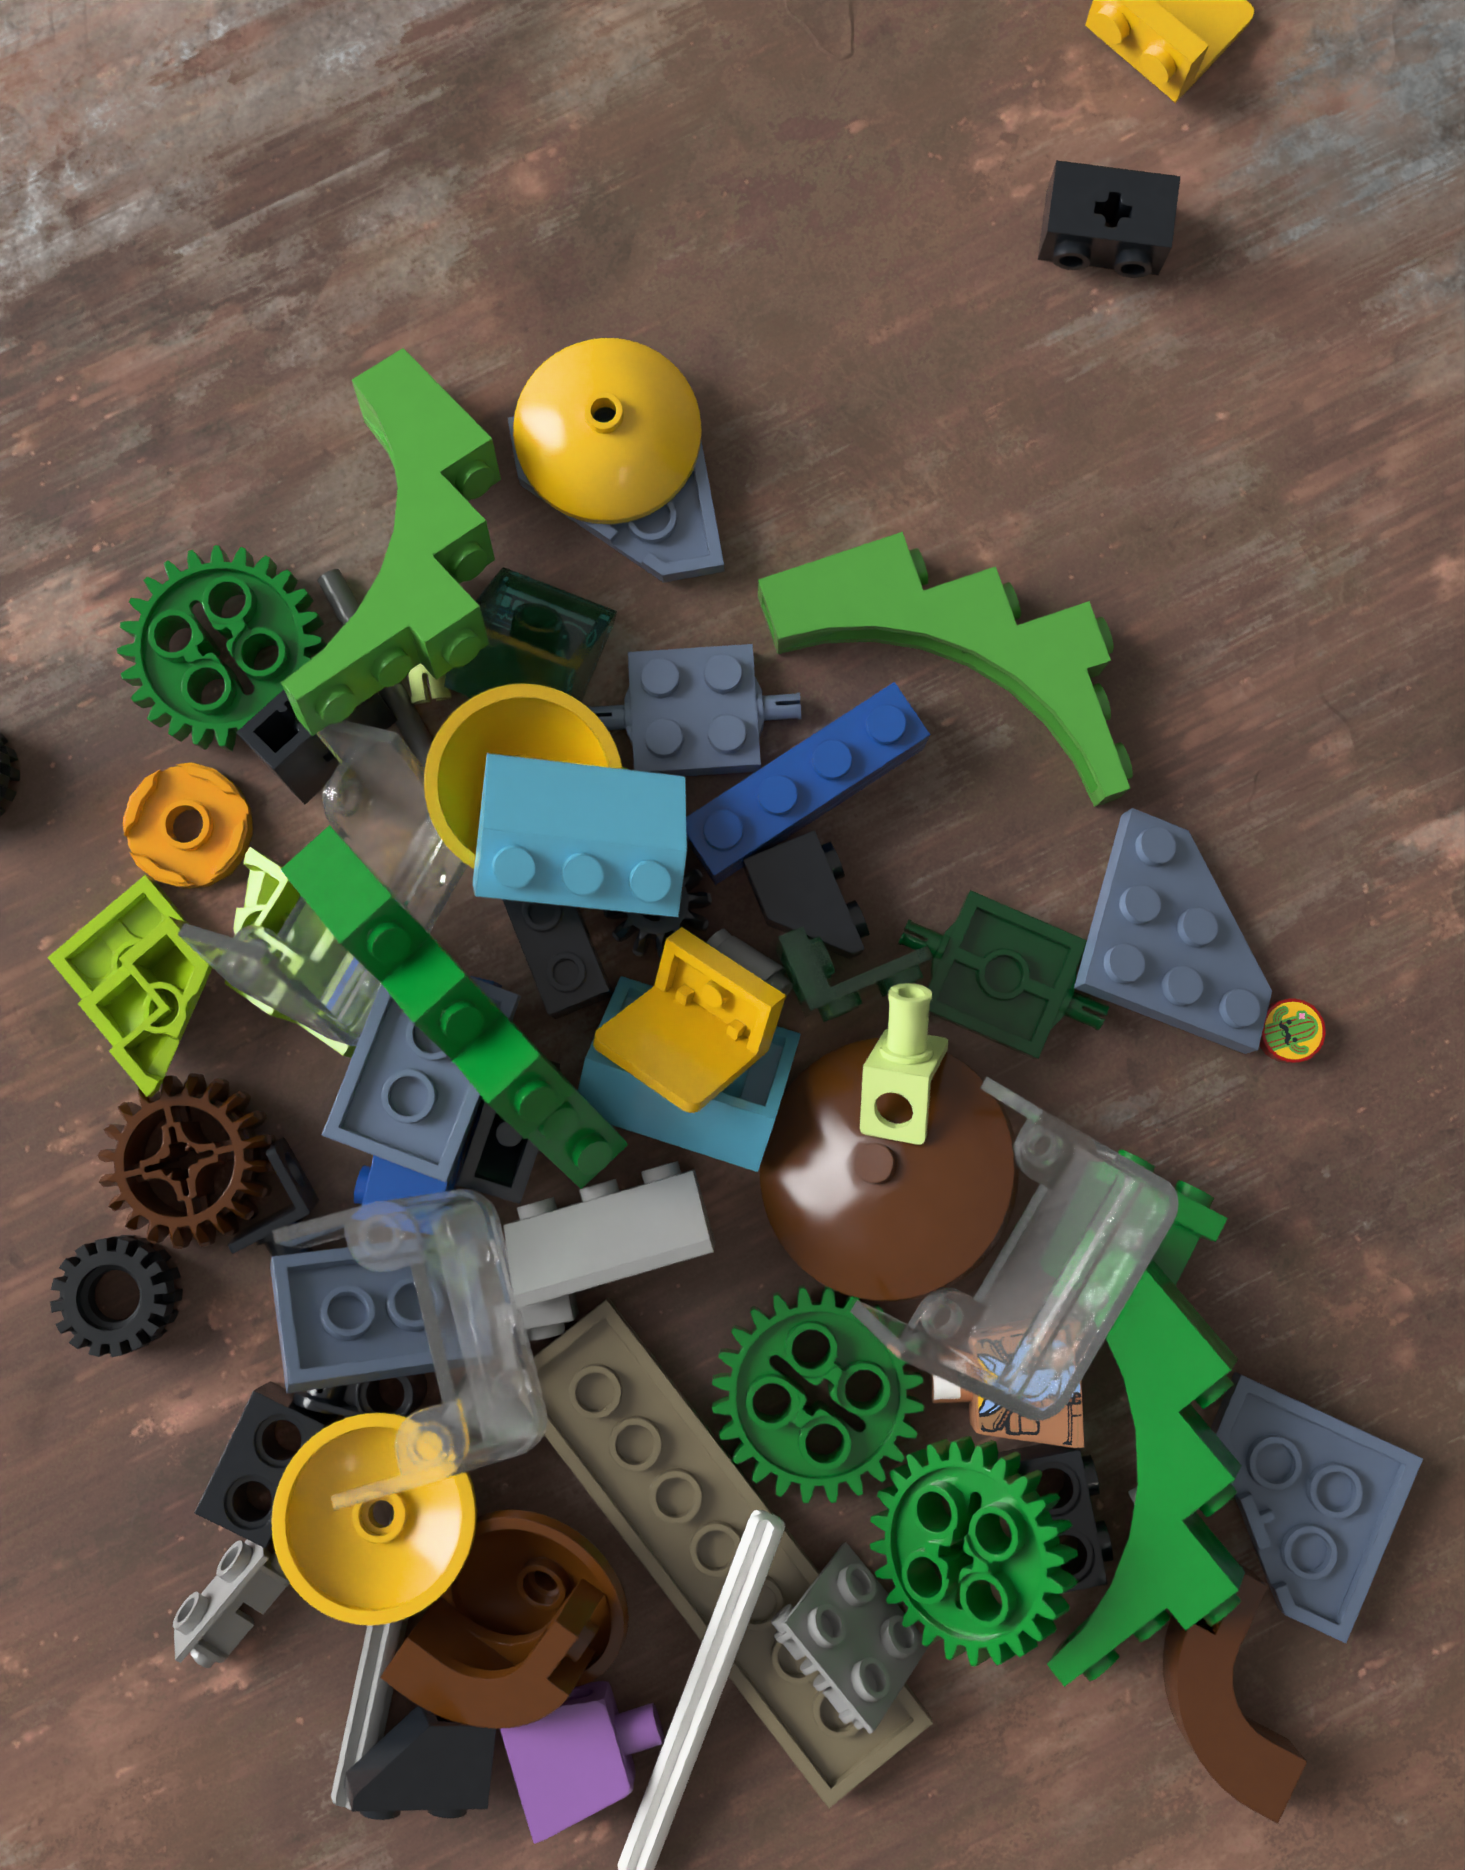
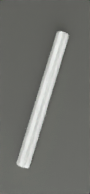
M755 1510L748 1520L617 1864L618 1870L655 1869L784 1532L785 1523L776 1515L764 1510Z

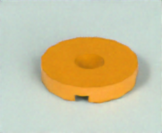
M192 762L175 764L177 766L169 767L164 771L158 770L145 777L132 793L123 817L124 836L128 839V846L131 850L130 854L135 864L154 880L182 889L208 887L231 875L244 859L253 835L251 807L240 787L216 769ZM186 810H198L203 819L201 833L190 842H179L173 831L175 819Z

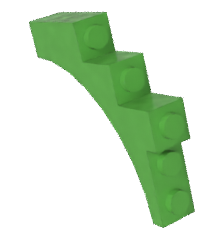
M404 348L352 379L364 422L388 453L395 469L398 489L394 531L381 570L356 613L321 652L281 682L297 719L312 736L328 725L336 724L346 719L356 706L383 688L391 687L401 682L410 670L420 663L437 680L453 668L462 667L471 662L481 649L489 645L480 606L461 587L460 583L474 579L487 565L495 561L487 522L468 502L469 500L481 497L492 485L501 480L493 440Z
M903 532L758 580V599L777 654L825 643L877 642L921 649L965 665L1010 692L1045 724L1074 763L1094 807L1117 800L1130 789L1127 780L1132 778L1133 771L1129 755L1121 742L1114 744L1106 720L1111 718V709L1107 695L1101 684L1093 685L1090 679L1099 676L1111 661L1109 654L1113 652L1114 647L1112 635L1103 617L1095 618L1089 601L1017 625L1015 620L1021 617V610L1016 592L1010 582L1002 584L996 566L923 590L922 586L929 583L925 562L918 548L909 550Z

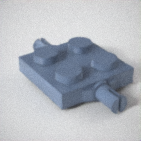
M753 644L628 652L629 687L624 699V705L587 706L602 721L608 731L626 730L633 746L634 770L680 776L756 772L761 769L759 739L764 727V721L801 719L800 692H796V694L762 696V690L755 678Z

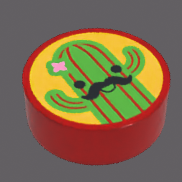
M1285 999L1274 1002L1268 1006L1259 1046L1267 1056L1278 1062L1296 1063L1306 1061L1312 1058L1324 1043L1326 1034L1324 1020L1319 1011L1304 1000Z

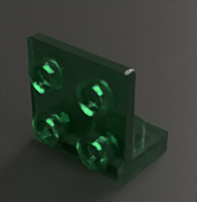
M802 926L779 936L775 948L783 967L786 968L789 981L793 983L792 988L805 1018L819 1012L824 1023L859 1008L858 1006L863 1004L859 994L878 987L881 996L885 997L888 996L890 988L894 985L917 983V980L924 978L920 968L933 958L929 947L925 946L830 987L827 979L832 978L831 974L835 973V969L820 936L809 940Z

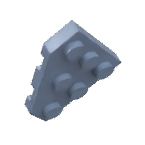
M603 407L594 413L593 418L598 422H609L614 418L616 412L611 408ZM509 417L508 424L520 485L546 502L533 489L523 473L514 444V417ZM702 441L696 465L686 484L671 501L652 514L619 524L589 523L565 515L663 583L724 572V561Z
M1134 808L1123 813L1119 821L1074 988L1238 1052L1247 1054L1257 1051L1272 990L1189 830Z
M1234 1371L1231 1378L1234 1384L1226 1391L1211 1429L1242 1465L1236 1479L1231 1482L1237 1490L1234 1497L1277 1608L1284 1615L1347 1643L1423 1458Z

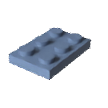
M472 978L512 1021L521 996ZM381 984L322 1136L446 1183L451 1180L482 1096L455 1063L413 1024Z
M469 1232L273 1256L271 1258L270 1270L286 1394L484 1365L489 1361L491 1352Z

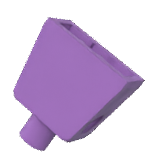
M606 1681L591 1682L575 1687L559 1708L538 1721L518 1727L500 1728L534 1844L548 1839L630 1794L633 1791L636 1773L631 1754L664 1744L662 1725L654 1703L619 1713L609 1682Z

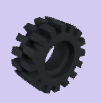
M121 1235L95 1240L93 1243L84 1244L74 1250L77 1255L66 1258L59 1268L65 1271L62 1277L53 1279L51 1290L60 1291V1297L58 1300L50 1301L51 1313L62 1312L64 1320L55 1325L61 1334L69 1331L72 1332L74 1337L69 1343L76 1349L86 1346L90 1347L88 1354L97 1357L111 1354V1357L122 1356L160 1339L167 1332L164 1327L169 1323L175 1322L179 1311L174 1310L173 1307L175 1302L182 1300L183 1289H175L174 1280L181 1278L178 1267L172 1269L168 1267L166 1261L172 1258L165 1249L158 1251L153 1249L154 1244L147 1241V1238L134 1239L135 1235ZM111 1270H121L128 1273L135 1279L139 1287V1304L134 1313L125 1320L108 1318L99 1310L95 1301L97 1283L104 1274Z

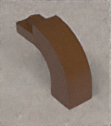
M1240 1565L1245 1571L1240 1588L1236 1592L1241 1602L1222 1620L1209 1626L1205 1619L1202 1618L1185 1631L1172 1614L1163 1650L1165 1692L1170 1710L1180 1732L1211 1777L1237 1801L1278 1824L1306 1766L1307 1760L1289 1739L1245 1716L1237 1704L1233 1688L1235 1659L1269 1588L1255 1573Z
M582 1578L552 1620L540 1630L525 1635H506L488 1630L439 1597L427 1609L380 1678L415 1704L436 1715L461 1724L496 1729L518 1727L538 1721L551 1714L566 1701L596 1652L588 1645L598 1631L599 1626L591 1621L590 1617L604 1596V1593Z

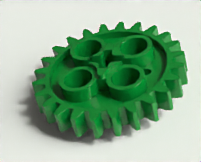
M217 545L213 547L210 563H205L194 550H190L187 555L188 569L181 572L168 560L164 562V566L169 580L164 584L149 577L144 579L147 588L153 595L149 601L130 598L129 603L141 616L139 621L120 622L119 627L134 637V643L117 648V653L126 660L136 663V665L122 672L121 678L132 686H141L133 694L131 700L141 708L152 707L147 717L151 723L161 728L170 722L168 734L180 742L186 739L192 732L193 744L203 750H207L215 735L221 748L227 752H233L236 732L284 690L281 682L311 659V655L321 652L327 643L321 637L309 634L323 626L324 622L317 612H304L314 600L305 589L293 591L298 580L288 569L276 575L277 565L266 555L254 566L253 556L243 547L239 548L231 563L226 552ZM236 595L246 596L243 610L237 616L222 618V608L228 599ZM195 604H202L212 626L228 640L226 643L227 650L254 686L252 694L245 695L234 671L219 658L221 654L219 647L193 613V606ZM191 628L192 633L189 644L180 651L170 652L169 642L172 636L178 630ZM278 646L279 655L276 662L268 669L255 670L254 660L257 653L265 647ZM224 679L225 688L222 696L214 703L203 704L201 698L204 687L210 681Z
M799 1286L797 1304L788 1306L785 1299L776 1292L773 1294L775 1313L768 1316L756 1306L750 1308L752 1320L756 1325L752 1332L738 1325L732 1327L731 1333L741 1345L739 1351L729 1348H721L718 1357L725 1364L732 1367V1372L715 1374L712 1380V1385L729 1391V1396L720 1398L713 1402L712 1405L713 1413L732 1415V1420L719 1430L720 1439L731 1440L740 1437L742 1442L733 1453V1461L735 1464L754 1457L757 1462L753 1469L752 1481L755 1483L763 1480L770 1472L777 1475V1496L781 1497L787 1491L790 1484L795 1482L800 1484L803 1503H809L815 1486H824L830 1503H836L838 1483L847 1481L852 1491L857 1496L863 1494L861 1474L868 1471L879 1481L883 1482L886 1480L880 1463L884 1455L895 1461H904V1454L895 1442L897 1436L916 1438L918 1435L916 1428L905 1420L904 1416L905 1413L924 1411V1404L921 1400L907 1395V1389L922 1384L923 1377L918 1372L903 1371L902 1366L916 1356L915 1350L912 1346L896 1349L892 1347L903 1330L898 1323L889 1325L881 1330L877 1327L883 1313V1309L878 1304L871 1307L864 1315L858 1313L859 1298L849 1295L842 1306L835 1304L834 1291L828 1286H825L820 1302H811L805 1286ZM806 1330H817L829 1339V1348L826 1355L813 1363L798 1359L792 1351V1344L795 1338ZM773 1355L780 1356L811 1384L818 1385L824 1378L829 1380L827 1387L831 1398L841 1407L863 1419L865 1427L862 1430L854 1429L837 1412L821 1400L815 1401L811 1407L806 1405L807 1397L803 1386L787 1374L774 1368L769 1362L770 1358ZM860 1370H870L880 1377V1389L877 1395L866 1402H857L849 1398L845 1393V1384L848 1378L854 1372ZM768 1383L779 1384L790 1394V1402L787 1408L776 1415H767L760 1412L753 1402L755 1392L761 1386ZM831 1424L840 1430L842 1441L835 1451L829 1454H817L806 1445V1437L809 1431L817 1425Z
M965 1436L951 1442V1444L948 1439H943L927 1445V1449L923 1448L906 1456L908 1464L894 1468L889 1472L895 1485L879 1490L877 1493L880 1501L888 1509L872 1515L870 1520L876 1527L885 1531V1537L870 1543V1549L886 1555L888 1564L875 1571L876 1578L893 1579L896 1586L885 1600L888 1604L904 1601L908 1610L904 1615L902 1625L907 1628L920 1621L925 1626L922 1644L925 1647L943 1638L946 1659L952 1660L967 1652L971 1666H977L989 1658H992L997 1666L1013 1658L1016 1654L1019 1657L1038 1647L1037 1641L1044 1640L1057 1630L1053 1620L1067 1613L1070 1609L1069 1604L1059 1594L1077 1585V1579L1070 1573L1062 1570L1061 1565L1077 1557L1078 1551L1059 1543L1058 1535L1070 1529L1072 1524L1069 1520L1052 1519L1049 1511L1059 1501L1058 1493L1048 1494L1040 1497L1037 1493L1036 1488L1040 1483L1043 1473L1038 1469L1022 1477L1018 1473L1020 1453L1013 1452L998 1460L996 1441L990 1440L975 1448L971 1436ZM942 1496L949 1503L952 1517L948 1515L943 1507ZM1000 1516L1009 1524L1012 1540L1003 1532L1000 1525ZM933 1562L940 1570L942 1581L934 1571ZM991 1583L999 1591L1000 1596L1002 1598V1604H1000L993 1596V1593L991 1591Z

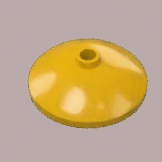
M598 338L582 341L562 349L547 359L533 373L523 388L517 403L513 423V437L517 457L524 475L537 494L549 505L577 520L596 524H619L652 514L671 501L683 488L692 474L698 459L701 445V418L697 400L691 386L680 370L669 359L654 349L638 342L618 338ZM603 407L611 408L616 412L614 418L605 423L596 421L593 418L594 413Z
M525 683L508 684L473 696L461 704L445 720L436 733L427 755L424 770V793L427 809L438 835L454 855L474 869L487 753L622 769V764L611 734L596 714L574 697L551 687Z
M367 1413L337 1421L319 1431L299 1449L288 1464L279 1482L272 1509V1537L279 1564L297 1593L312 1607L334 1619L358 1625H380L410 1617L437 1600L455 1581L466 1563L474 1541L477 1521L476 1497L473 1483L463 1460L454 1447L436 1430L416 1419L393 1413ZM380 1500L389 1502L394 1509V1519L390 1525L379 1524L373 1516L374 1506Z

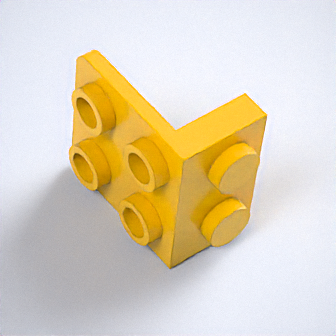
M1093 0L1085 26L1176 103L1249 26L1254 15V9L1247 0Z
M681 927L666 938L654 986L598 1028L595 1032L593 1046L599 1053L681 1110L695 1113L706 1106L769 1051L786 995Z

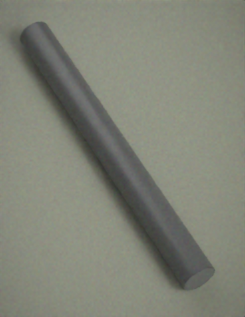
M333 569L321 575L317 581L343 627L356 613L359 604L340 570ZM402 682L391 687H385L379 691V694L398 719L395 723L424 774L426 759L433 738L414 704H411V698Z

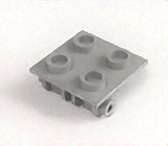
M847 1542L839 1547L795 1607L791 1604L784 1606L774 1615L771 1623L777 1630L774 1638L778 1643H783L796 1661L807 1656L800 1666L802 1673L809 1675L817 1670L820 1672L815 1678L813 1686L817 1691L824 1690L822 1693L839 1712L841 1721L844 1724L852 1722L857 1729L864 1727L870 1734L875 1731L928 1647L922 1644L923 1635L914 1624L907 1628L902 1625L905 1613L897 1604L887 1603L885 1600L889 1595Z

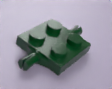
M971 890L967 893L955 922L943 935L912 922L910 919H908L903 929L905 932L900 936L899 945L902 944L933 958L931 961V979L927 986L932 992L929 1014L1033 1059H1039L1050 1030L1064 1015L1093 1027L1097 1031L1105 1021V1019L1096 1015L1101 1017L1107 1016L1109 1005L1101 1004L1074 992L1076 969L1085 950L1087 942L1085 939ZM907 933H910V934H912V935H914V936H917V937H919V938H921V939H924L925 941L920 940V939H918V938H916V937H913V936H911V935H909V934H907Z

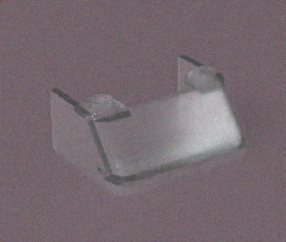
M344 720L336 724H330L316 733L339 761V765L323 790L322 800L326 818L338 834L373 869L420 923L431 932L468 865L454 855L445 845L431 821L424 793L425 769L397 732ZM300 896L278 935L271 929L258 925H249L242 928L232 938L184 923L178 936L233 987L328 1039L349 1046H357L381 983L336 940L302 896Z
M986 1077L980 1087L982 1090L1027 1117L1014 1144L1015 1162L1022 1173L1040 1183L974 1297L955 1288H943L934 1291L922 1300L908 1324L858 1300L850 1312L899 1359L1027 1419L1041 1421L1058 1414L1069 1402L1173 1224L1178 1211V1196L1175 1188L1167 1180L993 1079Z
M457 1189L374 1202L272 1230L275 1244L299 1249L346 1237L349 1251L356 1262L372 1271L390 1272L411 1266L443 1404L413 1413L400 1426L395 1439V1453L400 1471L399 1475L356 1486L332 1495L334 1510L440 1481L520 1456L539 1444L547 1428V1412L521 1308L516 1309L513 1299L507 1249L498 1213L488 1198L473 1190Z

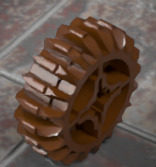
M190 1073L183 1086L177 1076L168 1075L164 1077L160 1091L153 1097H146L141 1089H138V1098L141 1106L132 1102H123L118 1106L120 1115L127 1124L126 1126L119 1124L107 1125L104 1129L105 1134L109 1138L118 1141L116 1149L101 1150L97 1156L103 1162H114L115 1173L105 1174L100 1178L99 1183L103 1187H119L121 1193L113 1197L108 1206L113 1211L132 1208L131 1213L127 1217L125 1227L133 1231L149 1223L147 1241L153 1244L163 1242L170 1233L173 1248L182 1249L189 1246L193 1236L201 1247L214 1244L217 1235L216 1229L225 1237L235 1235L239 1232V1225L235 1214L246 1220L254 1219L258 1215L259 1211L256 1205L248 1196L267 1197L272 1191L271 1186L266 1182L258 1180L259 1172L275 1171L269 1159H261L260 1148L270 1147L276 1142L273 1134L256 1136L254 1129L262 1125L267 1119L264 1111L256 1110L246 1115L242 1114L251 1099L247 1092L238 1091L228 1098L229 1081L216 1078L207 1087L203 1074ZM189 1107L201 1109L215 1117L225 1128L231 1140L223 1142L209 1141L203 1135L199 1122L192 1121ZM166 1118L167 1124L161 1126L163 1142L160 1150L153 1157L144 1160L146 1146L152 1132ZM189 1151H196V1153L214 1152V1155L211 1157L199 1159L198 1163L191 1165L188 1170H182L181 1167L164 1169L166 1164L178 1162L179 1158L188 1155ZM234 1160V1170L227 1189L217 1202L211 1205L210 1195L215 1194L214 1176L221 1165ZM163 1179L169 1182L176 1192L177 1200L185 1201L187 1213L175 1210L165 1204L154 1193L148 1181Z

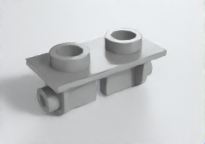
M248 1539L245 1542L241 1540L235 1542L227 1550L218 1565L215 1578L201 1594L199 1592L192 1593L183 1602L175 1615L173 1628L176 1661L181 1663L190 1653L199 1665L204 1668H211L215 1662L223 1663L228 1658L229 1654L254 1626V1618L238 1609L243 1602L259 1613L264 1614L290 1584L279 1564L275 1551L272 1554L268 1551L267 1547L264 1548Z

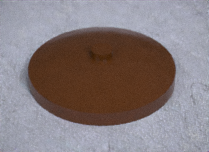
M872 1038L857 1041L827 1053L806 1068L787 1088L782 1096L760 1164L761 1194L767 1217L779 1242L789 1256L814 1279L843 1294L861 1299L885 1302L914 1300L936 1294L961 1281L974 1271L992 1252L1001 1239L1015 1206L1019 1184V1154L1012 1124L995 1092L971 1067L946 1052L931 1080L927 1137L923 1144H912L861 1133L860 1114L863 1065L880 1039ZM885 1093L878 1097L877 1109L887 1121L905 1123L912 1118V1106L902 1095Z

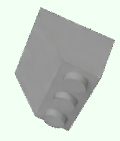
M675 1161L641 1171L644 1184L619 1191L617 1180L613 1179L579 1189L582 1202L557 1209L554 1197L517 1207L520 1220L504 1225L512 1294L516 1309L714 1252L716 1242L695 1169L681 1173L679 1163Z

